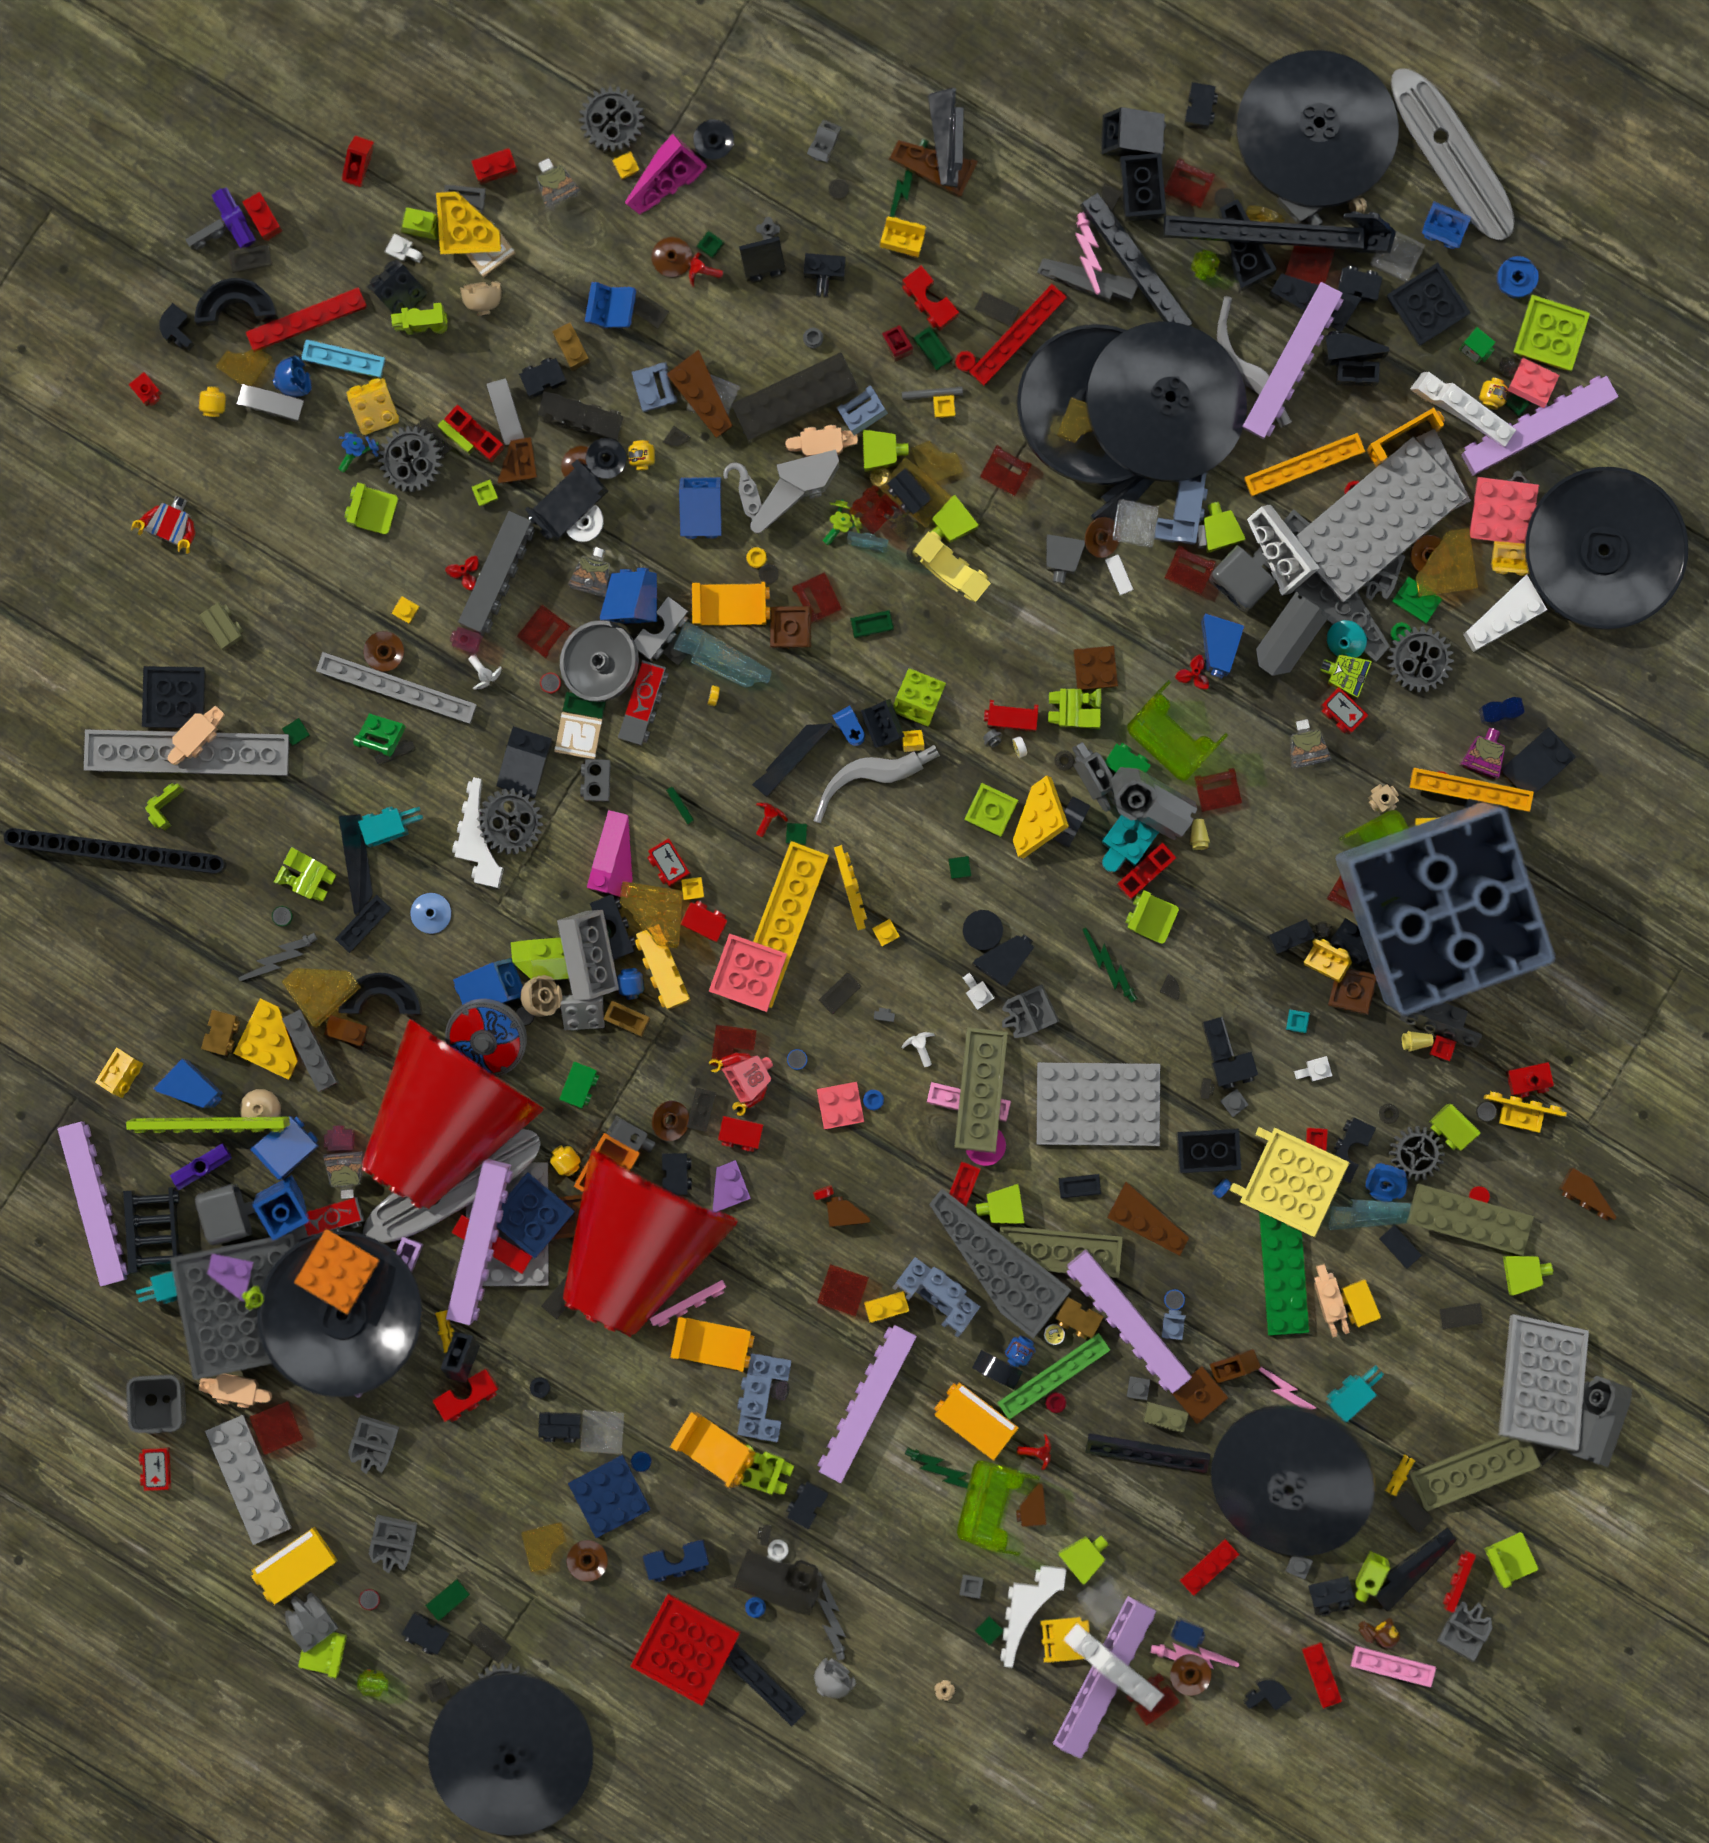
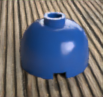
M292 356L281 361L275 369L273 379L276 389H279L282 394L293 398L306 395L311 391L309 372L304 373L302 367L305 364L299 357Z

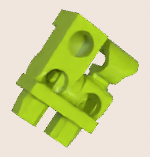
M433 303L434 309L429 310L401 308L402 313L391 314V321L395 331L405 330L408 335L414 334V331L426 332L428 328H431L435 333L442 334L447 330V315L442 303Z
M1060 689V691L1049 692V704H1060V712L1049 711V723L1059 724L1060 727L1101 729V689H1096L1092 694L1082 693V689ZM1081 705H1091L1095 709H1081Z
M291 847L283 864L301 872V874L297 878L290 873L288 868L282 866L274 882L280 885L288 884L293 887L292 891L311 900L313 898L324 901L328 892L319 888L322 880L332 885L336 875L327 866Z
M746 1444L747 1447L753 1450L749 1444ZM764 1451L763 1454L756 1452L753 1458L755 1459L754 1463L759 1464L758 1470L751 1467L746 1469L743 1474L744 1479L740 1484L769 1494H773V1492L784 1494L787 1483L778 1480L779 1474L791 1476L794 1465L784 1461L783 1457Z

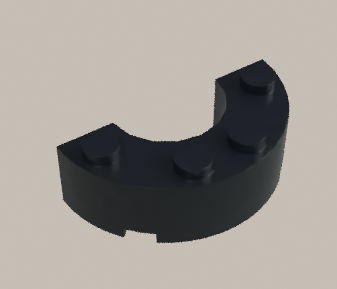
M242 278L224 279L210 286L202 298L200 297L195 310V323L198 327L218 325L219 316L223 309L234 303H244L252 307L258 321L279 319L275 304L266 291L256 283Z
M371 973L355 980L344 992L338 1011L341 1014H362L363 1006L368 999L374 995L385 994L396 1001L400 1014L423 1015L422 1004L414 988L400 977L388 973Z

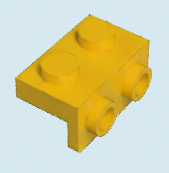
M887 217L879 247L919 257L926 226L899 218Z
M1494 541L1491 561L1493 571L1499 574L1515 572L1521 576L1528 575L1524 543Z
M1314 938L1312 941L1314 946L1306 957L1304 965L1340 983L1352 963L1349 953L1342 948L1336 949L1332 947L1331 943L1324 939L1318 940Z

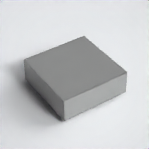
M1204 525L1198 526V548H1205L1207 545Z

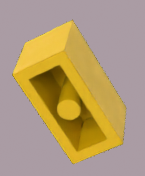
M1365 1279L1341 1288L1343 1304H1347L1350 1310L1347 1315L1351 1324L1355 1323L1357 1327L1381 1318Z
M904 1291L864 1302L870 1322L909 1312Z

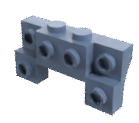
M1206 473L1193 479L1178 481L1173 520L1157 518L1155 540L1196 544L1199 521H1203L1205 510L1201 508L1202 501H1206L1207 489H1204Z
M916 1257L892 1287L895 1290L898 1287L908 1294L905 1297L908 1300L915 1292L948 1316L942 1323V1326L946 1327L948 1324L957 1331L955 1334L957 1338L980 1308L979 1305L964 1295L966 1291L959 1283L952 1281L940 1269L935 1267L930 1269Z
M751 1353L747 1378L743 1377L741 1389L745 1390L744 1397H739L737 1410H741L737 1435L778 1442L781 1421L767 1419L765 1416L772 1378L788 1381L791 1360Z

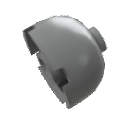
M824 1658L814 1674L819 1694L835 1699L846 1696L856 1685L854 1677L850 1679L847 1675L850 1671L843 1664L832 1658L827 1661V1658Z

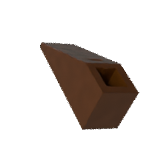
M1570 1168L1559 1187V1190L1563 1192L1561 1195L1571 1201L1575 1198L1581 1202L1579 1205L1588 1211L1591 1208L1599 1212L1597 1216L1606 1221L1609 1218L1615 1220V1214L1593 1180L1580 1171Z

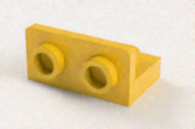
M116 1047L95 1083L110 1093L123 1098L129 1091L135 1077L140 1073L143 1063Z

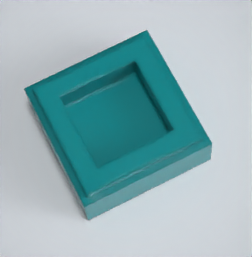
M1289 1009L1286 1030L1307 1033L1310 1013Z

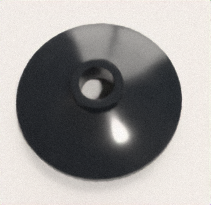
M710 119L702 122L697 127L693 142L701 156L717 160L725 157L731 151L734 136L731 128L725 122ZM712 138H716L718 142L716 144H711L710 140Z
M601 438L589 446L586 453V464L595 476L604 479L613 478L624 469L626 452L618 441L611 438ZM604 454L610 456L608 462L603 461L602 456Z

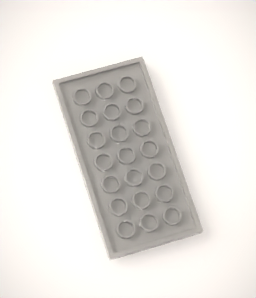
M1412 437L1295 537L1319 566L1316 573L1344 603L1461 504L1467 496L1416 439Z

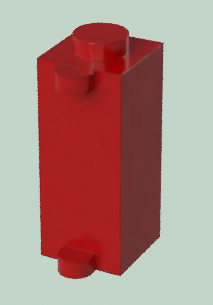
M990 700L989 710L985 709L984 722H987V727L1036 732L1039 705L1034 704V709L994 705V700Z

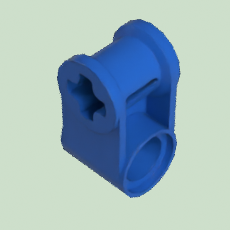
M850 705L832 715L839 729L851 745L859 746L864 742L865 734ZM852 732L861 733L858 735V740L850 739Z

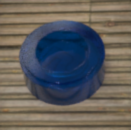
M638 1451L631 1458V1465L638 1472L648 1470L652 1463L651 1456L645 1451Z

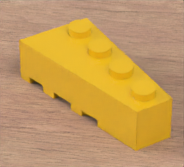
M657 925L636 934L638 938L635 939L636 946L639 951L643 950L645 958L642 960L646 969H650L653 977H650L654 989H659L661 995L658 998L662 1008L666 1006V1009L670 1010L691 1001L660 926Z

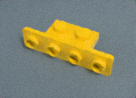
M1496 1092L1484 1095L1485 1100L1503 1103L1499 1124L1540 1133L1544 1113L1560 1117H1566L1567 1112H1563L1562 1107L1550 1105L1549 1109L1542 1107L1543 1103L1530 1101V1104L1522 1102V1098L1510 1096V1099L1502 1098V1094Z

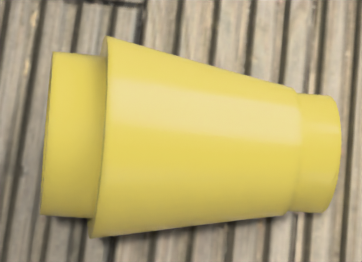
M1204 819L1193 820L1190 838L1192 849L1204 850L1209 848L1210 840Z
M1408 1031L1402 1035V1047L1409 1052L1433 1046L1432 1034Z

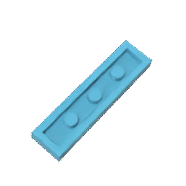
M310 340L305 341L301 358L302 361L381 378L385 363V357Z

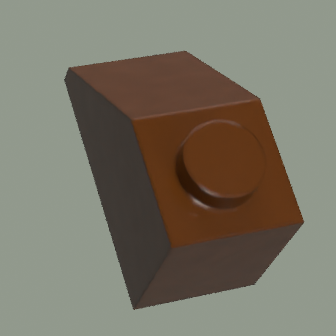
M330 1015L324 1035L364 1046L369 1027Z
M843 1196L831 1197V1202H827L829 1227L870 1222V1218L848 1200H843Z
M1254 1349L1209 1364L1216 1383L1237 1378L1261 1368Z
M1038 1482L1019 1504L1020 1510H1016L1017 1522H1021L1022 1527L1046 1525L1042 1482Z

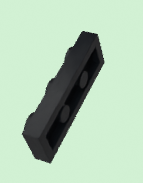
M376 894L335 940L351 953L392 908Z

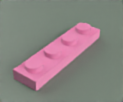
M931 1082L926 1103L958 1111L960 1089ZM1001 1099L999 1121L1006 1122L1011 1101Z
M721 1280L651 1317V1323L653 1326L658 1324L661 1327L670 1322L669 1317L676 1314L678 1318L688 1312L686 1308L692 1305L697 1308L706 1303L705 1298L711 1295L715 1298L723 1294V1289L726 1288L724 1281Z
M1355 1646L1350 1664L1351 1667L1428 1687L1432 1685L1436 1669L1432 1665Z

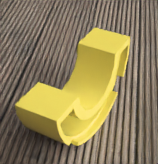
M928 531L914 548L913 554L915 557L920 556L922 558L920 562L957 593L958 591L965 593V598L976 602L991 584L987 580L989 577L981 570L977 572L969 568V564L962 558L957 559L952 555L953 551L940 541L942 538L934 531L931 533Z

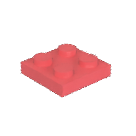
M1522 358L1508 391L1545 408L1559 375Z
M857 1082L817 1089L824 1129L864 1122Z

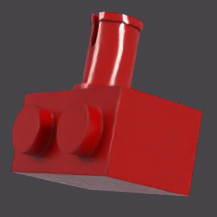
M1549 1062L1506 1071L1511 1095L1517 1094L1518 1098L1530 1096L1529 1091L1537 1090L1538 1094L1550 1091L1549 1087L1554 1086Z

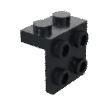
M1353 211L1344 214L1343 218L1354 228H1364V248L1362 250H1353L1354 252L1390 254L1396 231L1378 213L1369 212V214H1361Z
M398 260L389 262L385 266L384 271L380 275L374 276L367 286L392 314L402 313L401 308L412 309L427 295L426 289Z

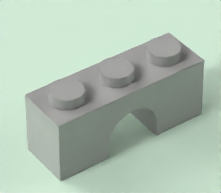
M670 597L657 610V615L665 623L662 632L650 634L643 629L634 640L638 652L650 661L654 658L657 660L664 651L662 647L665 643L670 644L676 636L675 630L679 626L682 628L689 619L687 617L688 611Z

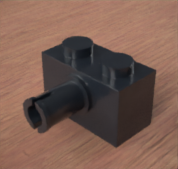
M805 253L803 274L804 278L817 279L816 297L821 298L822 289L823 298L829 297L830 280L844 281L846 256Z

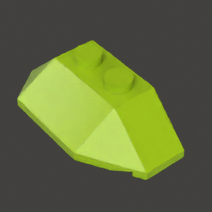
M561 938L511 942L512 963L530 979L543 975L552 977L554 980L569 979Z

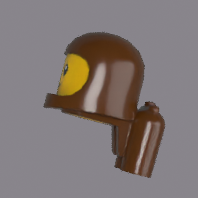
M1391 1618L1386 1619L1376 1627L1369 1623L1367 1624L1366 1621H1362L1358 1625V1631L1368 1643H1373L1375 1638L1382 1647L1392 1648L1400 1640V1632L1393 1626L1394 1621Z

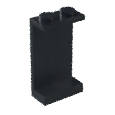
M576 459L571 464L575 468L533 509L530 507L525 509L529 514L527 516L534 525L538 524L542 529L540 532L547 540L558 541L609 492L583 461Z

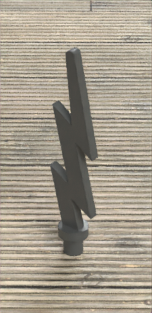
M316 934L304 935L303 939L279 945L278 947L286 951L256 960L265 966L240 976L239 981L279 969L281 967L274 963L304 955L295 949L304 946L310 947L311 943L318 940Z
M817 1572L826 1601L816 1599L831 1627L822 1626L834 1647L833 1653H836L837 1660L845 1659L843 1651L845 1647L841 1645L837 1635L846 1636L832 1609L837 1611L839 1609L821 1572Z

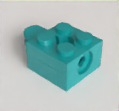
M392 806L381 810L382 814L374 815V813L365 815L362 817L363 820L358 823L366 845L371 848L409 835L406 825L418 822L424 818L423 815H417L404 820L405 817L419 813L421 811L420 807L401 812Z
M1121 815L1101 842L1109 848V851L1102 859V865L1105 870L1116 872L1125 861L1135 866L1159 831L1138 819L1130 820Z
M173 1272L150 1277L152 1286L136 1290L137 1294L152 1290L155 1293L138 1298L139 1302L156 1298V1301H163V1304L178 1300Z
M1377 1365L1373 1366L1362 1377L1358 1375L1348 1376L1342 1382L1344 1386L1339 1390L1335 1388L1327 1395L1328 1400L1326 1403L1342 1421L1347 1422L1376 1396L1371 1387L1384 1376V1373L1380 1371L1367 1383L1365 1381L1379 1369Z

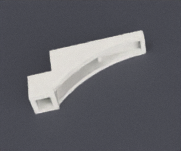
M1430 372L1421 373L1410 389L1425 401L1448 411L1470 424L1502 447L1507 445L1516 431L1515 428L1454 383L1445 384Z
M473 777L472 782L469 781L466 793H469L468 802L464 801L462 813H465L464 819L459 821L457 833H460L459 840L454 842L452 852L455 853L456 858L478 863V866H474L472 871V878H475L474 883L499 889L504 869L498 866L489 850L488 844L484 843L486 840L485 836H480L483 829L477 828V826L482 824L477 818L481 817V813L478 810L480 809L483 780Z
M1041 1565L1040 1570L1036 1569L1035 1582H1038V1585L1014 1582L1013 1587H1009L1008 1599H1012L1011 1608L1007 1607L1005 1618V1620H1009L1008 1628H1004L1003 1640L1007 1642L1006 1649L1002 1648L1001 1661H1004L1005 1667H1013L1019 1640L1034 1613L1055 1592L1064 1590L1065 1568Z
M1078 1624L1064 1638L1076 1652L1086 1658L1098 1671L1150 1711L1164 1696Z

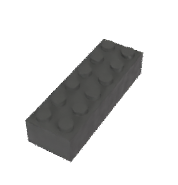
M508 511L458 621L461 627L483 637L485 633L489 634L493 626V615L499 613L502 606L500 600L509 591L510 585H508L511 577H515L518 571V560L524 558L527 551L525 545L527 541L532 540L535 534L534 525L531 520Z

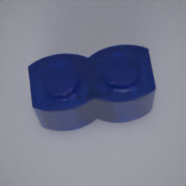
M1519 697L1508 698L1503 702H1489L1479 708L1482 724H1494L1501 719L1513 720L1525 713L1522 698Z

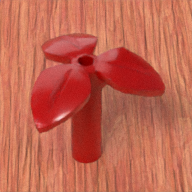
M699 252L693 257L690 265L689 280L692 287H695L694 276L697 273L721 278L723 274L722 270L706 267L698 259L701 255Z
M478 556L469 557L465 561V565H449L445 568V571L454 579L464 576L462 585L467 590L472 591L476 584V578L470 575L469 572L477 571L479 566Z
M1201 654L1195 656L1190 662L1192 671L1182 669L1177 672L1175 679L1180 683H1188L1194 678L1195 687L1208 689V678L1200 674L1205 665L1203 656Z
M765 802L756 803V806L765 808V817L756 832L758 836H764L772 819L777 815L782 817L785 822L788 821L786 815L779 808H774L773 805Z
M1044 1434L1045 1446L1041 1448L1021 1446L1017 1448L1018 1455L1037 1456L1040 1460H1043L1044 1463L1041 1470L1046 1469L1051 1457L1049 1454L1051 1444L1046 1434Z

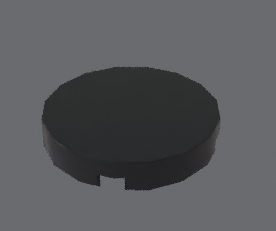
M978 910L966 918L962 933L969 946L976 950L985 951L999 943L1003 935V926L995 913L989 910Z

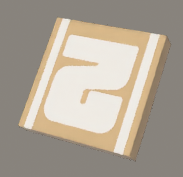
M501 234V252L465 254L484 278L516 253Z
M562 712L554 752L595 760L602 719Z

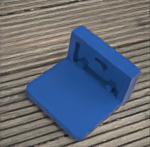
M1434 201L1425 220L1422 233L1425 238L1431 241L1439 240L1444 242L1443 245L1448 248H1459L1471 216Z
M591 282L585 322L600 328H628L631 325L636 289L633 287H609L598 282Z

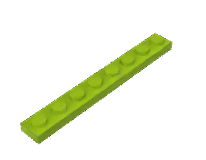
M290 1117L132 1118L126 1121L127 1130H134V1133H143L153 1129L154 1133L166 1132V1129H173L174 1133L185 1132V1129H192V1132H204L205 1129H212V1132H223L224 1129H232V1132H242L244 1129H251L252 1132H261L268 1128H271L272 1132L284 1131L283 1128L290 1125Z

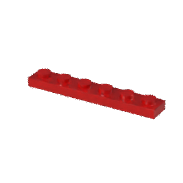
M1051 284L969 371V374L984 387L1067 297Z
M358 287L246 332L253 352H256L367 307Z

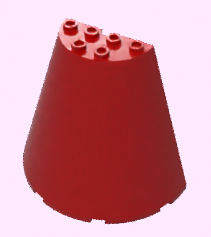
M409 1019L362 1161V1170L371 1176L374 1174L373 1179L380 1184H384L387 1187L390 1185L389 1190L403 1198L407 1196L412 1199L411 1204L417 1208L425 1207L429 1209L536 1118L544 1108L438 1039L412 1019Z
M592 1149L563 1299L567 1302L566 1306L575 1311L577 1309L586 1315L588 1320L594 1323L600 1321L605 1325V1328L613 1332L618 1329L621 1333L631 1337L632 1334H636L735 1228L739 1220L722 1211L717 1213L685 1200L619 1166L611 1157Z

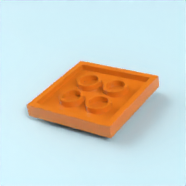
M326 1229L294 1283L349 1314L380 1260Z

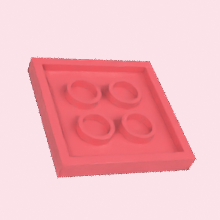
M1477 477L1469 538L1525 544L1526 529L1536 507L1539 485Z
M729 934L709 992L767 1012L787 954Z

